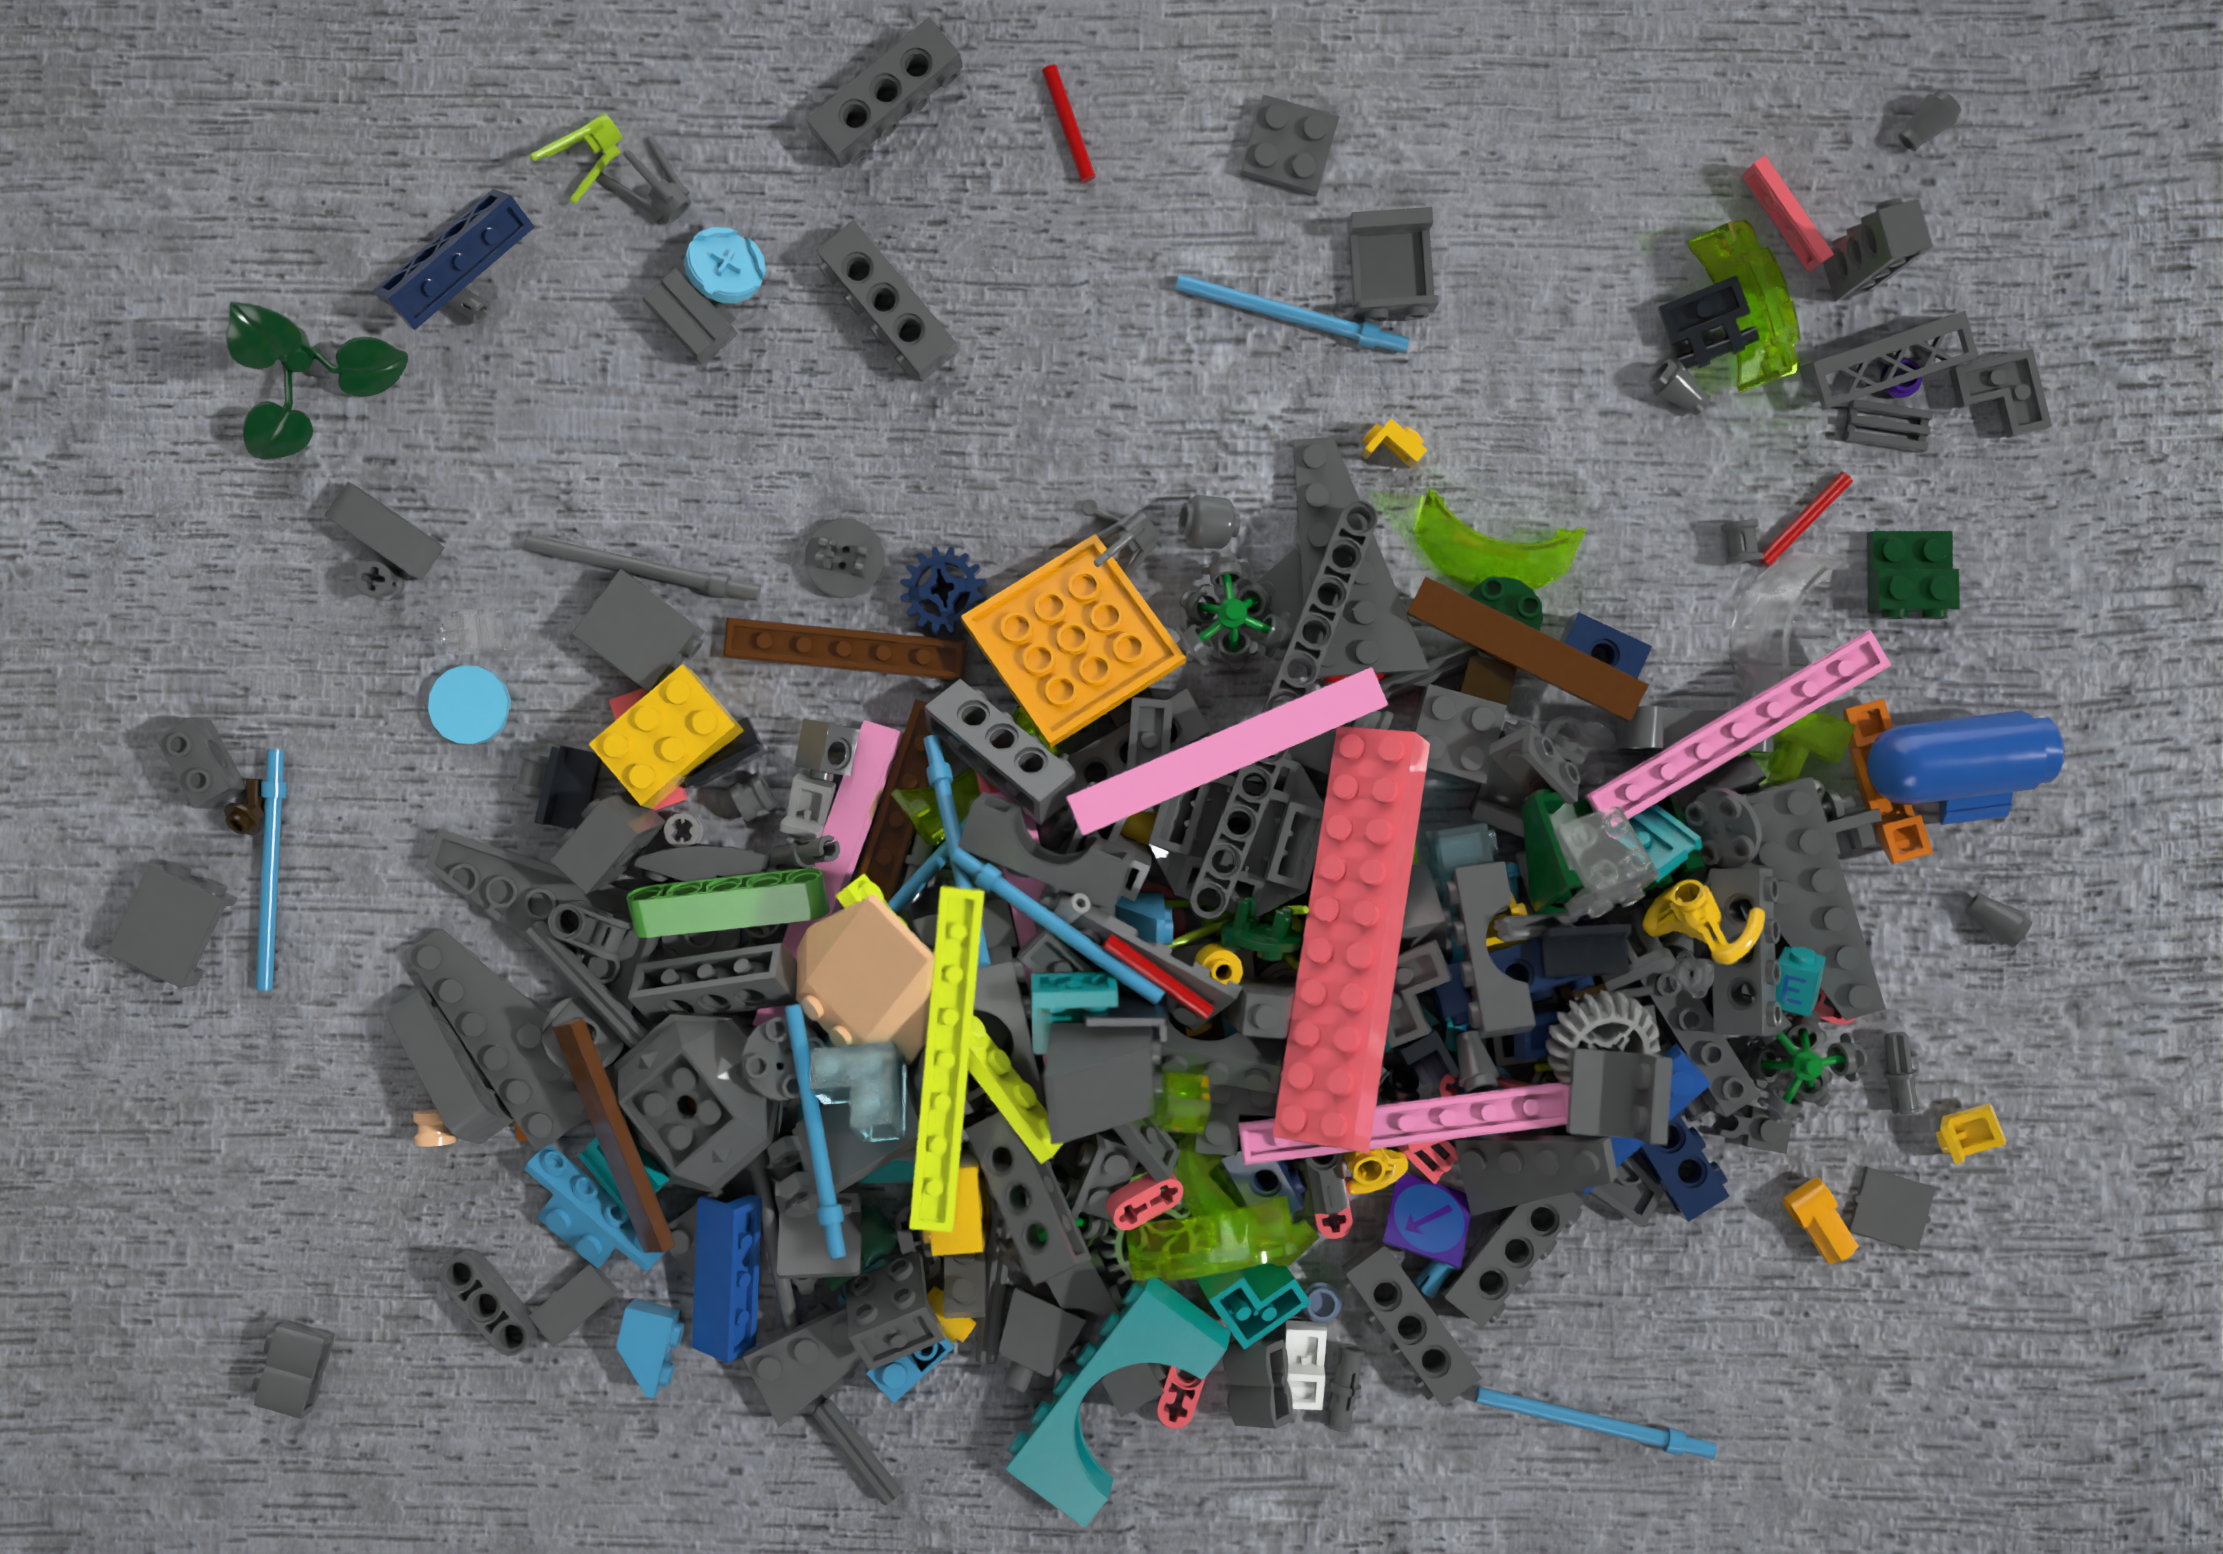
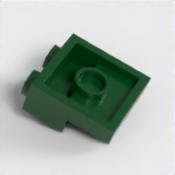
M1871 531L1867 533L1868 612H1882V619L1889 620L1908 618V612H1922V619L1936 620L1948 618V612L1960 609L1959 569H1953V531Z

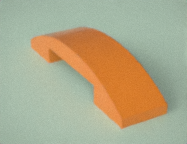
M1880 699L1844 709L1843 717L1847 744L1859 791L1865 808L1868 811L1873 809H1879L1882 821L1874 822L1878 840L1891 864H1896L1933 854L1921 814L1915 816L1912 805L1895 804L1879 795L1867 775V754L1878 735L1893 727L1885 700Z

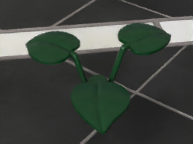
M230 302L226 343L231 357L238 364L252 369L269 368L278 359L283 365L285 394L283 407L269 401L261 402L248 412L243 423L244 444L248 452L255 458L267 460L290 456L303 450L309 444L313 435L310 418L302 411L291 410L293 406L292 373L306 371L314 359H317L331 373L339 374L338 383L343 392L359 397L373 396L387 390L401 377L408 362L407 352L373 337H356L345 342L336 353L337 365H335L321 354L319 347H311L305 331L297 327L286 316L248 303Z

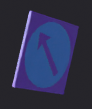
M1408 1173L1403 1174L1394 1183L1382 1242L1460 1269L1471 1216L1466 1193L1437 1183L1434 1184L1432 1181Z

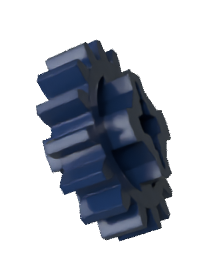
M932 547L931 558L927 559L920 552L917 556L921 564L918 567L910 564L906 566L912 576L911 579L900 580V584L909 589V592L901 595L900 599L904 603H912V606L909 607L906 613L909 617L920 615L917 623L920 628L923 629L930 622L932 623L934 634H939L942 626H946L950 634H955V624L960 622L963 625L961 616L975 608L977 602L983 603L987 600L984 594L978 593V589L987 586L986 579L975 578L981 571V567L979 564L968 567L967 564L969 563L970 556L966 552L957 559L955 558V549L953 547L948 548L946 556L941 555L937 547ZM946 565L957 567L965 573L967 578H955L950 575ZM931 569L932 575L927 583L918 586L922 576ZM940 574L949 587H954V590L948 592V599H946L947 608L940 596L934 594V591L940 589ZM970 594L967 604L961 611L956 613L955 606L961 597ZM932 603L939 607L941 617L928 613L922 608L921 604Z

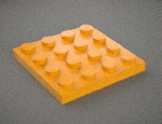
M1096 534L961 616L963 625L1049 748L1054 747L1186 663V656L1115 559L1111 557L1099 567L1094 565V560L1107 550Z

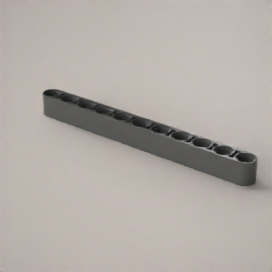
M1364 500L1351 501L1345 506L1337 519L1261 714L1272 710L1273 703L1277 700L1282 699L1291 702L1311 693L1377 525V511L1369 502ZM1353 513L1362 515L1367 522V528L1360 531L1352 529L1347 522V516ZM1339 550L1349 553L1352 558V566L1349 568L1338 567L1333 562L1332 553ZM1325 587L1331 588L1337 594V604L1333 606L1322 604L1318 599L1317 591ZM1307 625L1319 627L1323 633V641L1317 644L1307 642L1302 634L1303 627ZM1294 662L1305 665L1308 669V679L1302 682L1292 680L1287 672L1288 665ZM1289 748L1278 752V755L1274 758H1264L1239 769L1189 895L1190 909L1199 918H1216L1226 909ZM1256 775L1261 778L1264 784L1263 793L1256 797L1246 794L1242 787L1244 777ZM1232 813H1242L1249 821L1248 831L1243 835H1235L1230 832L1227 826L1229 815ZM1217 851H1227L1232 855L1234 867L1231 872L1222 874L1213 868L1212 857ZM1203 889H1212L1219 897V905L1213 912H1204L1197 905V895Z

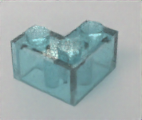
M1471 823L1426 831L1434 878H1439L1442 888L1443 901L1440 904L1441 907H1448L1449 911L1456 910V907L1449 906L1445 883L1451 881L1450 877L1454 869L1494 863L1493 854L1498 853L1497 839L1494 830H1488L1487 823Z
M893 1041L811 1049L809 1089L824 1105L850 1102V1128L863 1142L905 1139L906 1057Z

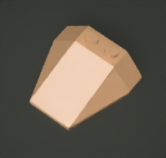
M872 894L807 928L797 947L796 1000L801 1004L805 1015L811 1020H816L829 1034L832 1043L840 1050H845L852 1059L910 1065L916 1060L927 1043L934 955L875 894Z

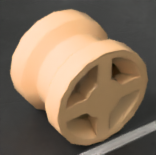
M437 1109L413 1113V1121L418 1125V1133L414 1137V1146H441L457 1142L456 1136L446 1127Z

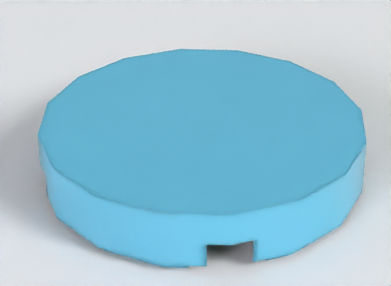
M712 227L700 231L693 238V241L689 243L684 258L685 273L693 287L705 297L720 303H739L750 299L759 290L766 272L763 254L757 244L750 238L745 240L743 237L738 236V231L731 228Z
M461 665L447 670L435 681L429 693L428 712L433 726L443 737L458 744L478 745L492 740L504 729L508 721L506 719L509 715V710L511 711V698L505 683L497 674L480 666Z

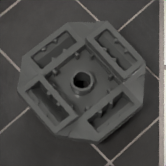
M1271 755V756H1268V757H1266V758H1274V757H1276V756H1275V755ZM1284 759L1228 905L1224 911L1236 914L1239 900H1245L1249 896L1256 898L1255 917H1259L1306 892L1317 856L1324 803L1300 763ZM1239 769L1160 803L1148 845L1175 896L1189 900L1190 892ZM1256 775L1244 777L1242 787L1245 793L1253 797L1260 796L1264 790L1261 778ZM1232 813L1229 815L1227 823L1231 819H1240L1249 829V821L1242 813ZM1217 851L1212 857V866L1217 872L1226 874L1233 869L1234 859L1227 851ZM1203 889L1198 893L1197 903L1214 908L1218 907L1219 897L1215 891Z
M675 1012L664 1019L613 1065L615 1096L628 1129L638 1141L640 1147L648 1153L667 1176L670 1183L715 1193L779 1138L783 1101L763 1097L749 1085L742 1071L741 1054L745 1041L751 1032L738 1016ZM688 1096L692 1097L696 1102V1112L689 1107L687 1102Z

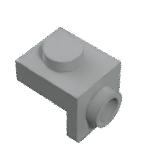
M797 774L792 782L787 816L781 821L779 831L790 834L794 839L802 837L817 839L821 837L832 808L836 783Z

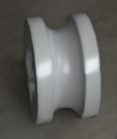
M683 812L669 817L664 827L665 838L669 844L676 848L697 845L702 839L704 832L703 824L694 814ZM680 820L684 824L690 821L693 825L689 830L692 837L688 841L687 838L678 840L675 836L679 831L676 824Z

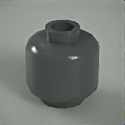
M1195 495L1189 503L1182 505L1178 527L1180 534L1185 536L1189 545L1223 549L1228 545L1231 537H1237L1241 520L1240 515L1234 512L1233 504L1229 499Z

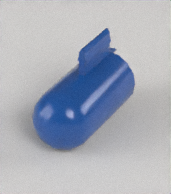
M2022 710L1904 724L1892 727L1877 736L1867 754V775L1876 792L1895 804L1914 805L1943 801L1942 806H1940L1941 825L1994 819L2009 815L2013 792L2032 790L2041 783L2052 782L2062 769L2065 749L2060 730L2049 717L2034 719L2030 714Z

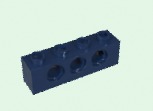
M1539 938L1488 953L1492 962L1502 973L1505 974V971L1508 969H1515L1523 975L1524 982L1528 983L1532 1004L1555 997L1554 990L1569 986L1570 991L1575 992L1595 985L1593 979L1597 976L1543 979ZM1460 962L1447 965L1453 977L1450 981L1429 989L1440 1023L1452 1021L1454 1027L1470 1023L1467 1005L1468 1003H1473L1472 997L1468 995L1466 987L1463 986Z
M1683 1109L1668 1122L1672 1128V1136L1667 1145L1645 1142L1638 1151L1676 1213L1689 1222L1727 1199L1730 1195L1723 1186V1184L1728 1182L1725 1174L1715 1161L1709 1163L1702 1152V1149L1706 1148L1702 1137L1693 1126L1687 1128L1680 1115L1685 1113ZM1691 1159L1693 1162L1692 1173L1686 1178H1679V1165L1684 1160Z

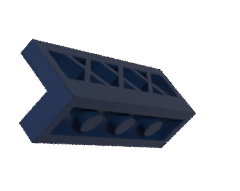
M492 189L376 287L373 292L381 301L391 305L409 328L416 330L534 229L535 226L510 194Z

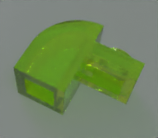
M1809 713L1774 734V741L1782 744L1781 749L1777 748L1769 759L1767 770L1771 772L1767 782L1777 786L1796 780L1807 756L1824 764L1840 763L1856 726L1829 714Z
M1167 1072L1166 1075L1163 1074V1097H1159L1157 1113L1159 1131L1203 1134L1211 1108L1208 1075Z

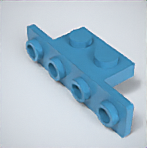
M551 1144L540 1150L525 1165L524 1170L553 1194L537 1218L597 1269L608 1260L616 1248L645 1272H648L665 1254V1252L644 1253L630 1217L624 1213L605 1189Z

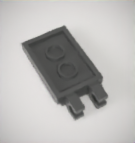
M899 1063L893 1064L820 1109L835 1195L917 1146L921 1109L906 1068ZM804 1119L796 1123L797 1127L792 1130L794 1136L782 1137L767 1147L771 1162L777 1164L781 1161L782 1167L786 1169L802 1161L805 1169L804 1172L793 1173L778 1183L782 1198L786 1200L793 1198L794 1203L798 1205L818 1194Z

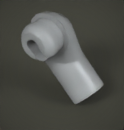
M1049 888L1042 892L1039 900L1042 906L1068 924L1085 914L1091 905L1089 898L1082 893H1077L1071 897L1068 893L1055 892Z

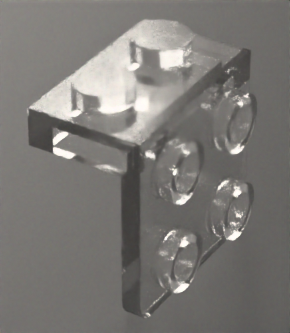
M1617 806L1562 823L1555 830L1557 839L1585 886L1584 889L1565 904L1572 919L1588 913L1591 918L1599 917L1610 911L1614 907L1613 904L1618 902L1621 903L1622 907L1629 906L1643 898L1645 894L1642 890L1660 876L1624 812Z

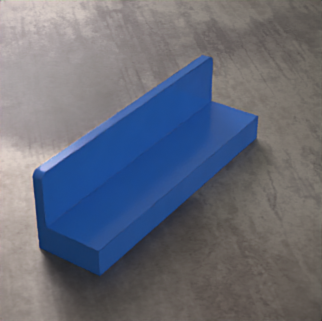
M748 1194L727 1204L707 1196L699 1197L697 1200L692 1346L694 1349L726 1363L743 1356L745 1351L756 1346L762 1198L753 1194Z

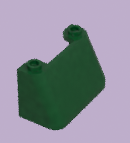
M1542 789L1531 793L1527 797L1528 801L1522 806L1529 899L1535 914H1559L1623 904L1632 900L1643 901L1658 897L1664 890L1678 881L1686 880L1704 867L1699 851L1694 849L1688 854L1687 860L1656 882L1601 838L1599 828L1602 825L1587 800L1577 801L1569 805L1564 803L1559 793H1552L1550 789ZM1676 792L1656 803L1689 828Z

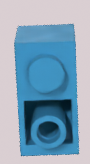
M1139 892L1135 901L1121 896L1115 905L1116 918L1137 929V938L1145 942L1157 943L1159 941L1164 945L1173 944L1172 906H1164V893Z
M634 1299L625 1307L616 1348L645 1396L654 1399L663 1387L668 1388L670 1385L675 1363L669 1362L672 1347L678 1348L684 1323H679L681 1309Z
M945 1335L944 1341L871 1371L868 1369L866 1374L894 1404L954 1349L955 1345Z

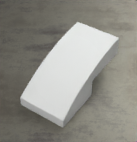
M1285 1321L1284 1343L1288 1354L1287 1381L1292 1393L1293 1409L1323 1410L1324 1362L1327 1338L1326 1323Z

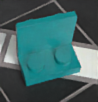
M1108 972L1031 974L1033 1053L1047 1054L1051 1024L1083 1023V1009L1091 1012H1100L1108 1007H1118L1116 978Z

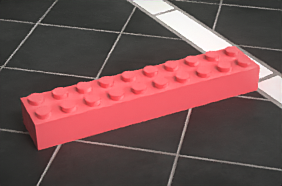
M1341 726L1336 729L1308 906L1309 913H1307L1272 1137L1369 1154L1430 743L1416 732Z

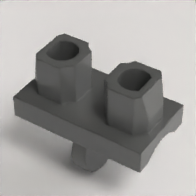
M1835 789L1826 790L1821 805L1824 814L1828 817L1826 820L1837 855L1841 854L1835 835L1837 832L1846 830L1851 849L1876 845L1877 836L1874 822L1882 821L1879 809L1870 811L1863 809L1845 814L1846 809L1855 807L1854 798L1852 796L1840 798Z

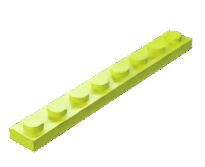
M865 873L835 895L843 907L846 908L875 894L908 928L906 922L897 916L884 900L880 888L871 882ZM973 1016L968 1070L1035 1158L1042 1164L1053 1157L1063 1143L1051 1144L1048 1113L1037 1100L1034 1090L1029 1084L1023 1082L1011 1066L1010 1059L1006 1053L998 1049L986 1033L983 1023Z
M941 886L910 1229L953 1232L985 891L981 889Z

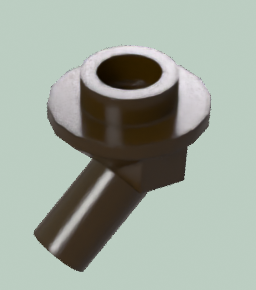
M246 779L245 804L229 803L225 806L226 824L234 832L241 835H255L260 831V819L265 814L261 809L263 799L261 797V781L263 779Z

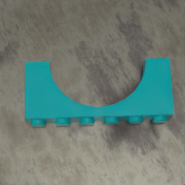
M1151 1273L1142 1285L1135 1282L1130 1287L1122 1300V1303L1125 1304L1122 1311L1118 1315L1112 1312L1106 1318L1098 1332L1102 1335L1095 1345L1091 1342L1086 1344L1075 1361L1079 1365L1072 1375L1066 1371L1061 1376L1052 1391L1056 1396L1049 1404L1045 1401L1041 1402L1029 1421L1033 1424L1027 1433L1020 1430L1007 1449L1012 1455L1005 1470L1084 1528L1107 1501L1114 1481V1477L1107 1473L1093 1457L1083 1436L1080 1407L1081 1400L1087 1391L1108 1373L1118 1368L1138 1363H1159L1174 1366L1203 1380L1228 1347L1230 1330Z

